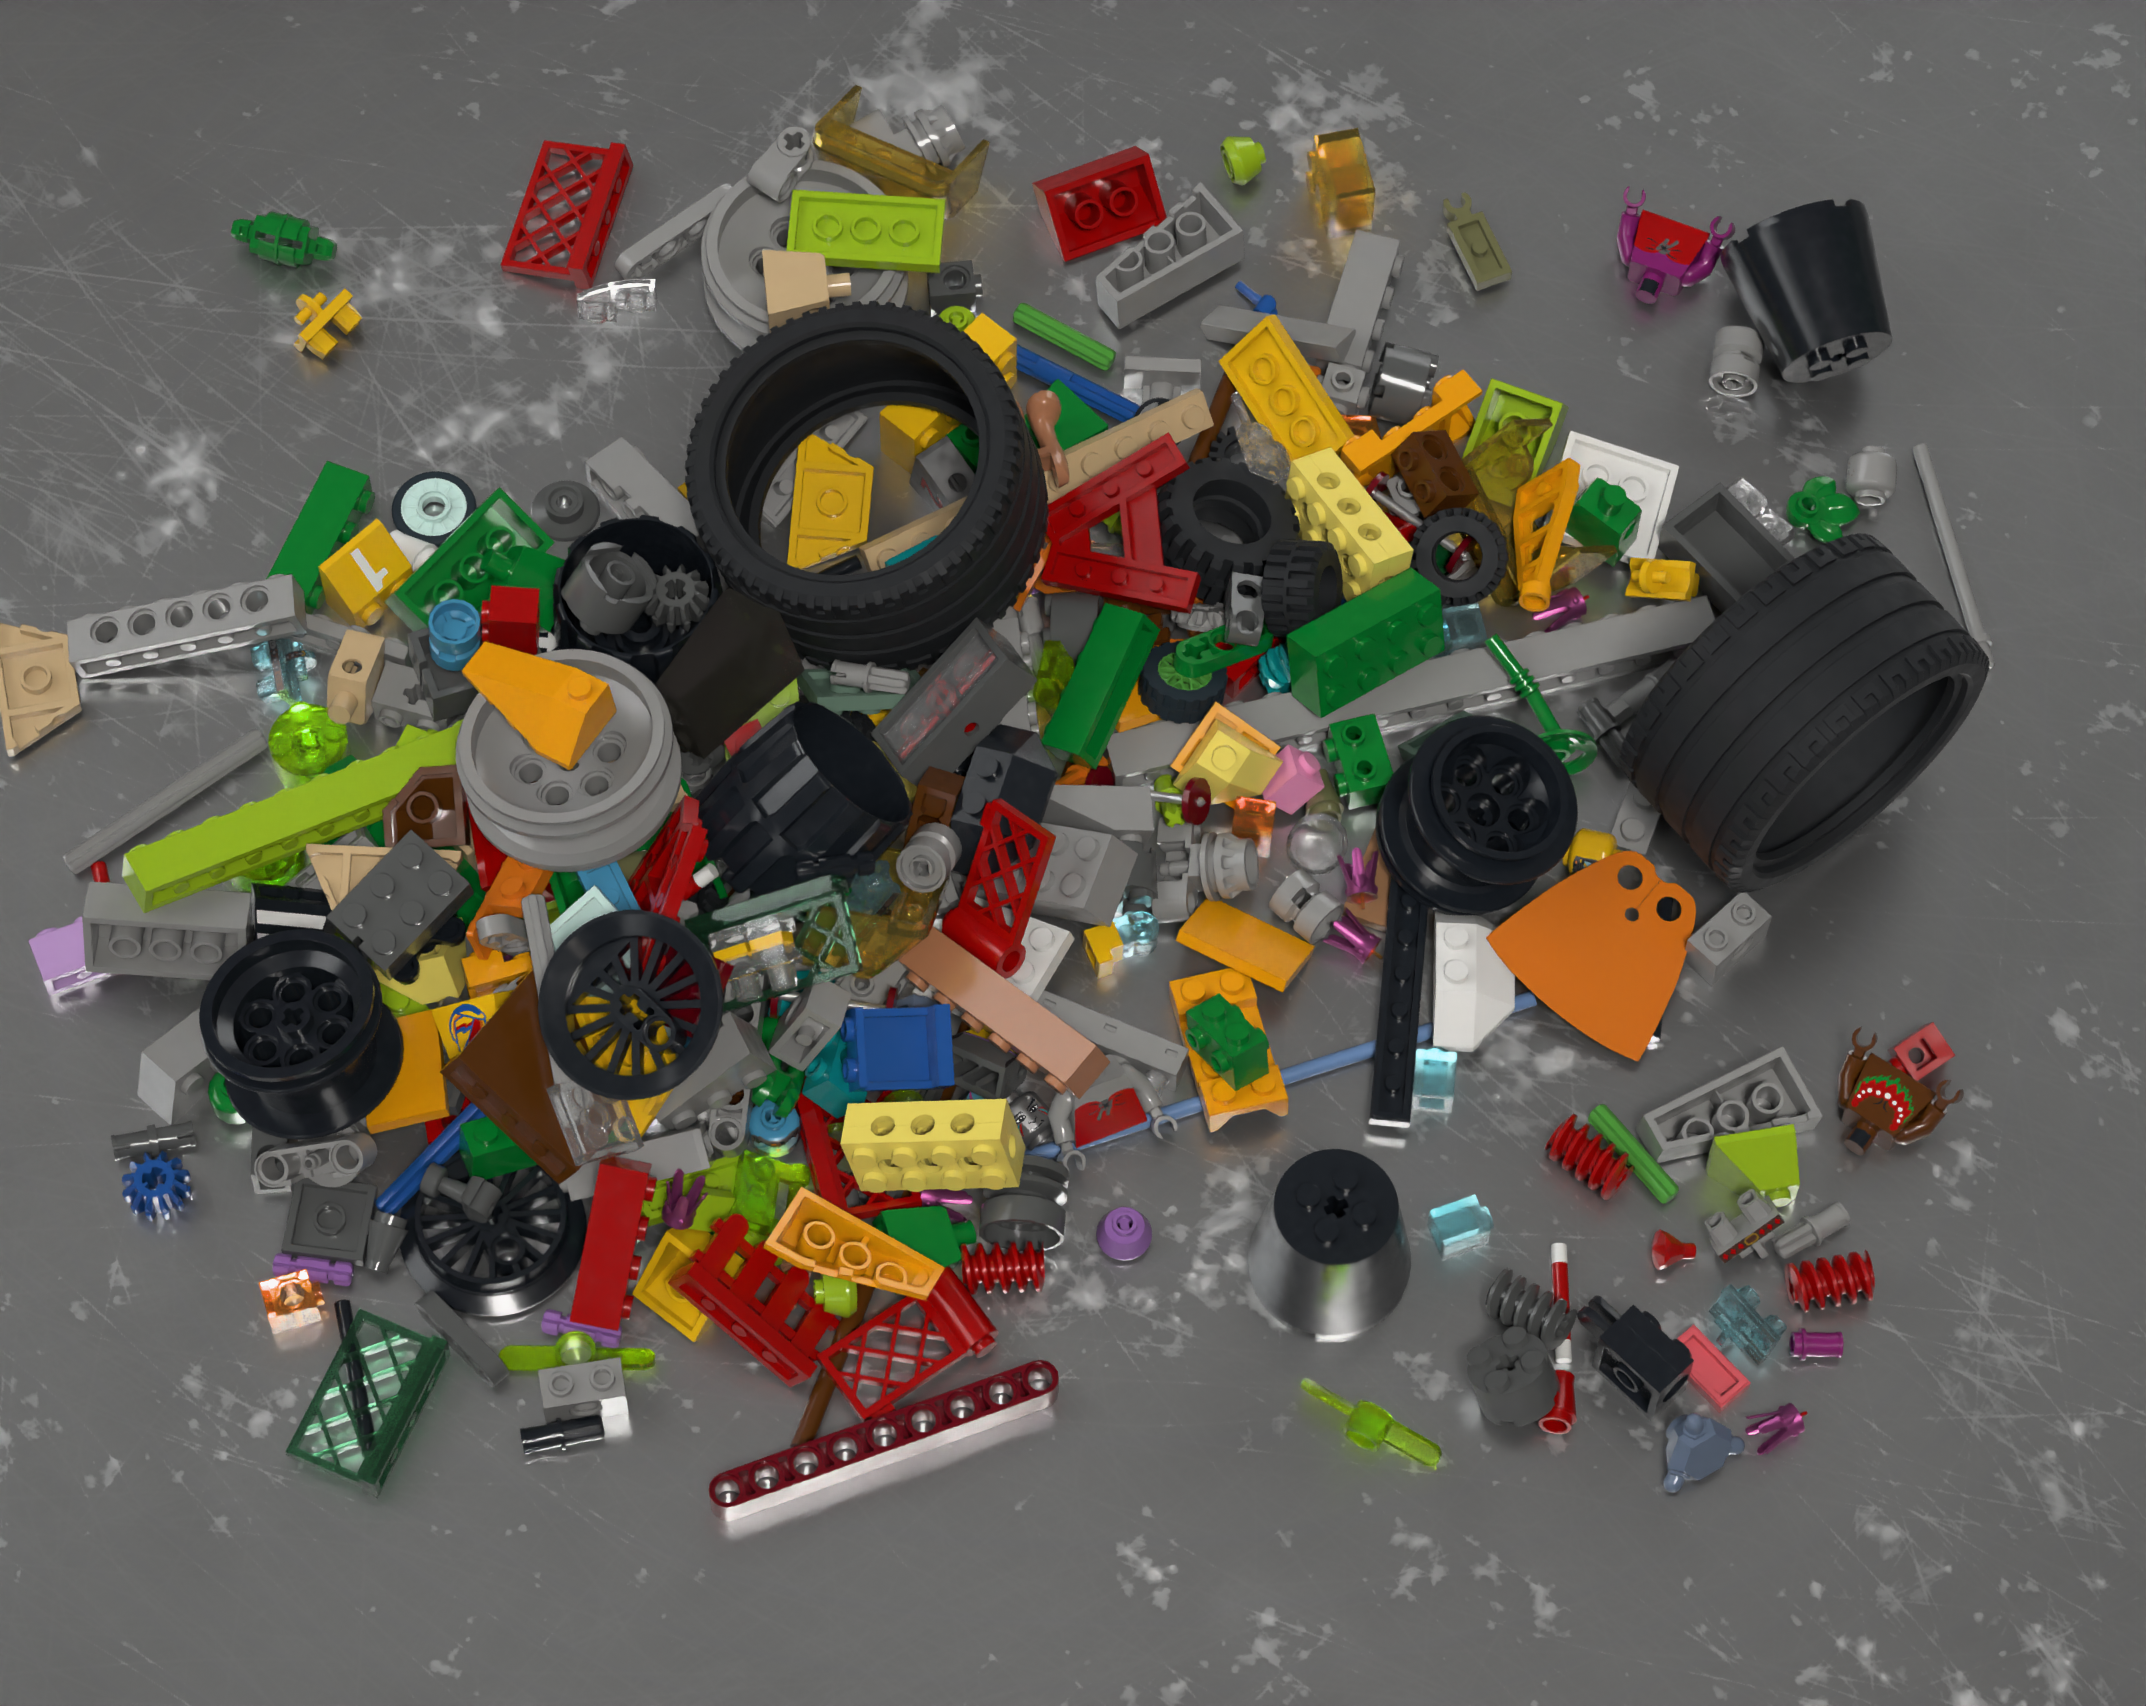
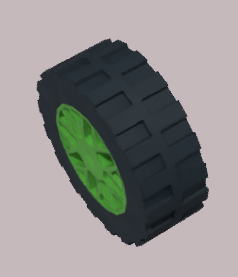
M1181 641L1174 643L1166 642L1159 647L1155 646L1151 649L1143 666L1138 683V695H1141V702L1149 708L1148 710L1152 714H1157L1163 720H1171L1178 724H1195L1198 721H1202L1215 701L1223 704L1228 680L1226 667L1198 678L1184 677L1173 666L1176 647Z

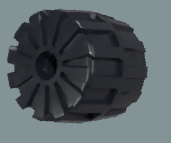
M641 515L640 518L620 520L616 517L601 522L600 527L584 537L579 536L568 547V557L563 566L557 568L553 584L554 633L559 650L582 649L608 654L636 668L655 686L673 683V680L677 678L682 682L704 678H714L716 682L719 681L720 667L726 657L725 646L727 641V611L724 593L715 562L710 554L705 553L698 545L696 536L683 526L676 527L660 521L659 517ZM610 542L623 546L620 551L632 557L634 552L648 563L654 574L663 576L665 565L671 569V572H677L678 567L683 564L686 568V574L697 569V572L700 574V581H706L709 586L707 597L710 598L706 611L703 612L700 622L690 621L688 632L682 628V625H676L675 630L670 633L667 629V623L656 628L655 624H653L652 616H647L645 611H643L634 626L625 633L607 634L601 632L599 635H592L583 630L580 620L574 615L566 600L562 597L561 590L591 546L597 543Z
M797 701L786 707L748 739L694 798L699 800L698 818L702 820V828L708 829L706 834L708 848L705 856L709 861H723L727 866L721 877L737 893H743L749 888L751 905L769 916L777 915L780 920L791 918L790 923L801 924L804 921L813 919L815 915L824 910L863 877L854 873L851 878L820 882L819 879H816L814 884L799 885L795 875V865L798 861L812 859L813 863H816L818 858L848 853L853 857L856 856V852L869 850L872 851L876 863L907 829L909 819L913 814L912 803L907 795L905 785L882 751L872 740H869L854 724L843 716L814 702L802 703Z

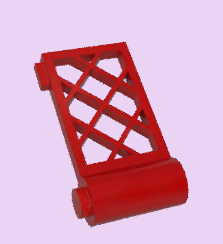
M1000 798L993 799L992 802H988L985 805L980 825L984 828L959 905L951 909L943 918L942 933L1006 979L1013 976L1025 960L1026 950L1021 942L1057 836ZM1002 815L1008 818L1012 835L1004 839L999 825ZM1030 834L1040 840L1036 856L1032 858L1025 836ZM1014 841L1020 863L1011 866L1005 845ZM995 849L1001 871L992 874L988 857L990 851ZM1020 869H1023L1026 879V886L1022 893H1019L1013 873ZM1003 877L1009 897L1002 901H999L994 880ZM981 885L984 886L989 904L985 908L974 902L978 888ZM1011 904L1015 917L1012 928L1006 924L1002 907Z
M946 1267L926 1301L906 1296L817 1354L816 1360L860 1420L865 1422L895 1411L894 1403L964 1357L976 1355L977 1358L988 1354L997 1345L995 1338L999 1332L952 1268ZM915 1304L925 1316L923 1329L899 1325L901 1313ZM893 1318H895L894 1324L887 1323ZM929 1322L936 1331L928 1330ZM875 1330L892 1332L890 1350L883 1351L866 1348L867 1336ZM897 1334L921 1337L918 1356L894 1352ZM926 1338L944 1341L951 1353L941 1360L924 1358ZM862 1339L861 1346H854L855 1343ZM841 1352L859 1355L855 1374L838 1371L830 1360ZM864 1356L888 1360L884 1379L860 1375ZM892 1361L916 1364L915 1376L907 1382L889 1380ZM921 1366L929 1367L920 1373ZM846 1381L854 1382L852 1389L849 1387ZM863 1383L882 1387L880 1400L865 1408L856 1396L858 1384ZM887 1388L895 1389L894 1391L886 1395Z

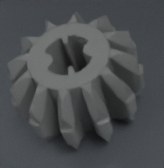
M683 564L678 567L677 572H671V569L665 565L663 576L655 574L657 580L656 588L653 591L651 601L644 611L647 616H652L653 624H655L656 628L667 623V629L670 633L675 630L676 625H682V628L688 632L690 621L699 623L703 617V612L706 611L709 605L710 598L707 597L709 586L706 581H700V574L697 572V569L686 574V568Z

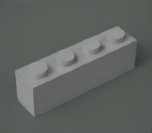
M1356 229L1327 324L1354 328L1356 330V335L1343 363L1351 364L1359 370L1370 373L1375 357V351L1370 350L1373 340L1380 341L1385 319H1381L1380 316L1383 309L1389 310L1391 307L1395 288L1390 287L1393 277L1399 279L1405 257L1399 255L1400 240ZM1316 359V366L1321 369L1323 376H1325L1329 362L1335 364L1343 363Z

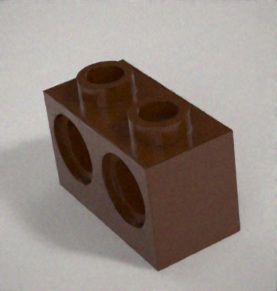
M1446 430L1412 432L1391 454L1424 518H1428L1444 509L1466 508L1480 494Z
M929 766L918 783L912 808L913 814L910 817L903 849L917 829L925 824L939 823L951 829V818L965 776Z

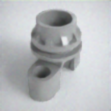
M942 105L934 110L920 109L914 112L916 120L912 122L907 115L902 117L905 129L896 134L892 132L879 109L849 125L867 160H870L874 171L881 179L888 196L929 198L917 172L927 167L934 176L938 174L935 165L940 163L943 168L951 165L955 155L966 149L954 123Z
M1160 817L1157 844L1160 845L1163 852H1166L1165 863L1159 865V874L1164 876V879L1157 882L1158 899H1153L1152 901L1153 917L1157 924L1186 922L1197 909L1199 891H1204L1207 899L1213 902L1219 901L1221 898L1232 899L1242 891L1256 889L1259 879V859L1253 839H1239L1230 832L1219 833L1218 835L1215 832H1206L1202 837V825H1190L1185 821L1183 825L1175 824L1171 828L1165 824L1164 817Z
M357 1122L344 1130L324 1137L301 1139L297 1142L279 1144L258 1156L255 1161L254 1171L260 1183L271 1188L293 1185L304 1178H310L321 1186L340 1187L354 1180L364 1169L375 1162L378 1153L377 1146L366 1127L361 1122ZM275 1157L282 1161L284 1173L277 1169Z

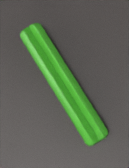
M1020 303L1015 309L1013 321L1023 328L1102 370H1109L1114 363L1116 352L1113 349L1027 303Z
M1600 1104L1589 1113L1588 1121L1598 1133L1604 1135L1603 1138L1609 1145L1612 1142L1616 1144L1615 1152L1619 1156L1625 1152L1629 1154L1626 1164L1629 1168L1635 1166L1633 1172L1660 1203L1666 1204L1678 1194V1185L1605 1104Z

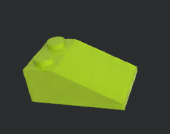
M1491 378L1461 459L1480 493L1478 497L1514 509L1517 488L1543 473L1557 442L1569 407L1561 402Z

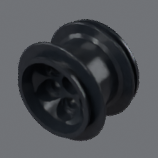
M1484 715L1462 717L1450 721L1432 732L1422 743L1416 755L1405 761L1391 776L1377 808L1376 839L1388 871L1400 887L1416 901L1446 915H1488L1517 902L1532 888L1538 877L1550 871L1564 857L1576 832L1578 821L1577 797L1566 767L1553 749L1535 733L1522 725L1499 717ZM1456 777L1462 779L1465 786L1459 783ZM1508 821L1512 822L1517 827L1518 831L1513 829Z
M295 929L276 932L254 940L236 951L218 968L208 983L202 997L199 1024L205 1052L215 1069L225 1078L227 1094L237 1113L249 1125L268 1135L301 1140L324 1137L344 1130L370 1114L385 1099L401 1070L404 1054L402 1032L394 1014L382 1001V991L377 975L357 949L333 934L311 929Z

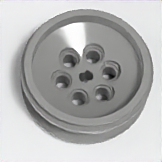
M814 160L811 169L806 172L794 188V190L885 195L881 189L858 172L845 166L822 160ZM748 175L729 189L717 203L707 220L701 243L704 292L708 309L721 332L741 350L747 345L750 347L757 342L756 338L760 335L765 337L770 333L764 275H761L763 274L762 250L786 251L787 248L783 246L787 245L792 200L791 193L785 201H776L747 182ZM826 266L827 275L849 273L851 282V296L829 298L830 308H835V304L843 303L845 306L852 305L854 301H860L862 305L869 304V301H878L879 305L891 302L900 308L905 303L908 290V271Z
M565 649L534 655L576 667L608 683L617 711L570 771L538 755L529 746L528 741L523 735L508 724L506 717L478 693L461 723L456 742L457 772L467 795L472 817L480 831L492 845L511 858L531 867L555 872H576L611 864L626 857L645 844L661 827L677 798L682 778V758L676 736L673 732L672 720L667 704L656 686L644 674L624 661L608 654L582 649Z

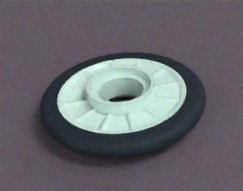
M439 471L421 473L407 480L397 491L392 503L393 522L402 533L439 547L477 508L476 499L470 487L453 474ZM431 502H439L445 506V510L438 516H429L423 511L425 506Z

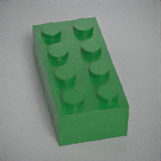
M499 487L470 514L384 603L413 632L428 628L431 611L436 605L446 600H464L473 605L479 613L482 611V601H490L489 590L495 580V577L480 569L481 561L490 549L504 556L507 555L511 547L523 545L546 552L555 542Z
M1409 568L1287 634L1292 696L1317 716L1323 718L1444 651L1440 588L1413 568Z

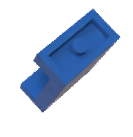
M934 1004L929 1007L863 1009V1007H854L846 1010L840 1028V1035L842 1041L847 1042V1058L843 1060L842 1074L844 1082L849 1083V1092L936 1090L955 1086L950 1004Z

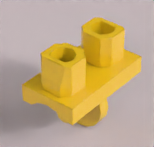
M344 288L322 309L321 306L327 301V297L323 293L319 292L313 299L308 295L301 294L296 299V305L300 312L294 317V320L300 326L308 319L311 322L298 335L299 339L293 346L301 353L307 348L324 360L338 344V341L325 329L333 322L347 336L362 320L361 315L350 304L353 295Z
M1630 557L1631 576L1625 596L1691 602V596L1696 597L1700 579L1699 574L1695 573L1696 563L1691 561Z

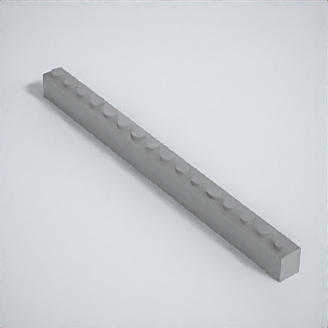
M1707 595L1697 598L1691 596V602L1675 601L1672 604L1659 607L1647 605L1629 614H1608L1598 621L1586 624L1574 622L1560 630L1547 633L1535 631L1521 639L1512 641L1502 639V641L1522 668L1529 669L1528 676L1533 675L1535 677L1533 682L1540 684L1538 688L1540 693L1546 694L1657 668L1669 659L1676 661L1688 646L1715 621ZM1488 647L1474 650L1462 648L1453 651L1448 656L1435 659L1430 658L1323 718L1317 716L1292 696V692L1284 694L1272 692L1259 700L1246 703L1234 701L1226 704L1224 707L1280 745L1281 748L1276 753L1278 754L1288 744L1300 751L1323 746V740L1328 738V729L1331 723L1375 713L1380 732L1456 715L1463 710L1469 712L1520 700L1519 695L1521 691L1516 692L1514 690L1516 684L1511 685L1509 683L1510 676ZM1161 719L1149 723L1147 726L1130 729L1118 733L1115 729L1103 753V756L1108 760L1109 765L1107 767L1112 773L1114 786H1152L1155 780L1164 774L1171 775V780L1174 777L1177 778L1179 772L1170 767V764L1201 721L1195 724H1178L1171 720Z

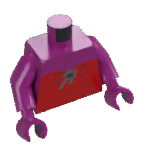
M1628 186L1623 193V199L1627 204L1626 211L1621 213L1616 242L1621 262L1629 267L1627 278L1639 284L1635 292L1637 299L1647 304H1654L1660 292L1677 296L1684 287H1692L1710 276L1724 248L1721 245L1723 240L1730 239L1735 233L1734 223L1731 222L1728 231L1720 235L1717 232V226L1721 222L1722 217H1715L1710 224V231L1713 237L1709 240L1710 233L1644 209L1641 215L1637 214L1638 207L1642 206L1646 200V194L1643 189L1641 201L1636 204L1630 203L1627 199L1630 186Z

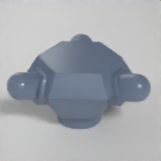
M1697 1413L1677 1417L1671 1422L1666 1432L1669 1440L1666 1447L1668 1473L1663 1482L1664 1487L1668 1492L1675 1493L1681 1489L1685 1481H1700L1723 1467L1726 1457L1738 1455L1744 1451L1745 1443L1743 1439L1733 1436L1731 1429L1708 1417H1702Z

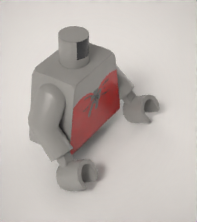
M1105 1055L1110 1061L1109 1065L1080 1099L1067 1090L1063 1095L1057 1092L1054 1095L1048 1110V1118L1055 1144L1060 1146L1062 1151L1057 1157V1162L1064 1165L1068 1170L1067 1160L1071 1155L1076 1159L1078 1170H1084L1086 1166L1085 1156L1073 1149L1072 1142L1078 1148L1147 1121L1145 1114L1150 1113L1152 1117L1150 1128L1155 1136L1163 1139L1162 1135L1158 1132V1124L1162 1120H1168L1173 1131L1177 1132L1178 1126L1176 1121L1171 1116L1163 1114L1160 1108L1163 1104L1149 1078L1130 1064L1120 1065L1114 1055Z

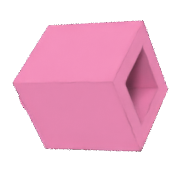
M1288 744L1275 755L1283 760V763L1262 795L1264 801L1292 815L1324 788V784L1319 771L1321 766L1316 757L1310 752H1302Z

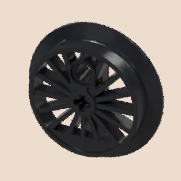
M644 910L615 911L583 924L570 934L556 950L541 982L538 1001L539 1024L545 1045L553 1060L565 1075L582 1088L594 1094L617 1100H640L658 1096L687 1080L701 1066L712 1050L720 1030L723 1015V989L720 975L705 945L684 925L655 912ZM642 939L656 940L643 973ZM669 945L679 953L655 978L666 947ZM629 949L631 978L622 959ZM688 962L694 974L663 988L681 967ZM613 967L621 985L608 973ZM602 980L614 993L612 994L595 986ZM697 984L699 985L701 999L664 1001ZM588 994L610 1001V1004L579 1005ZM633 999L638 1000V1008L645 1014H648L646 1018L632 1013L634 1008L630 1003ZM701 1009L698 1025L673 1017L667 1010ZM610 1013L578 1030L575 1028L574 1014ZM668 1024L671 1028V1037L668 1042L660 1045L656 1037L657 1031L662 1025ZM611 1026L587 1053L580 1040ZM687 1031L694 1033V1036L685 1048ZM619 1037L606 1070L596 1061ZM632 1040V1076L618 1075ZM644 1045L649 1048L657 1067V1071L645 1075ZM678 1053L679 1056L667 1065L663 1054L671 1055Z
M457 1151L441 1166L447 1168L449 1178L468 1183L470 1176L460 1152ZM539 1165L525 1168L530 1173L511 1191L510 1188L518 1171L504 1174L499 1186L502 1195L486 1223L470 1220L466 1216L462 1204L441 1196L443 1195L442 1193L432 1198L421 1193L419 1189L402 1207L400 1217L408 1219L405 1229L409 1230L400 1246L402 1258L406 1268L419 1287L426 1293L430 1290L434 1291L451 1309L478 1316H502L521 1312L538 1305L552 1296L566 1283L575 1271L583 1253L587 1232L586 1213L582 1199L571 1201L569 1192L564 1193L560 1189L559 1184ZM495 1177L487 1179L488 1182L495 1185ZM540 1180L548 1186L524 1197ZM554 1199L557 1200L560 1208L531 1210ZM427 1205L452 1213L424 1215ZM559 1223L557 1233L530 1224ZM452 1228L428 1239H425L422 1230ZM521 1236L550 1245V1247L544 1254H541ZM459 1241L441 1260L433 1253V1251ZM474 1246L463 1273L452 1269L451 1267ZM505 1252L518 1254L516 1258L509 1261L499 1258ZM483 1253L489 1264V1278L474 1277ZM527 1258L530 1259V1260L533 1262V1264L530 1265L529 1267H527V1266H528Z

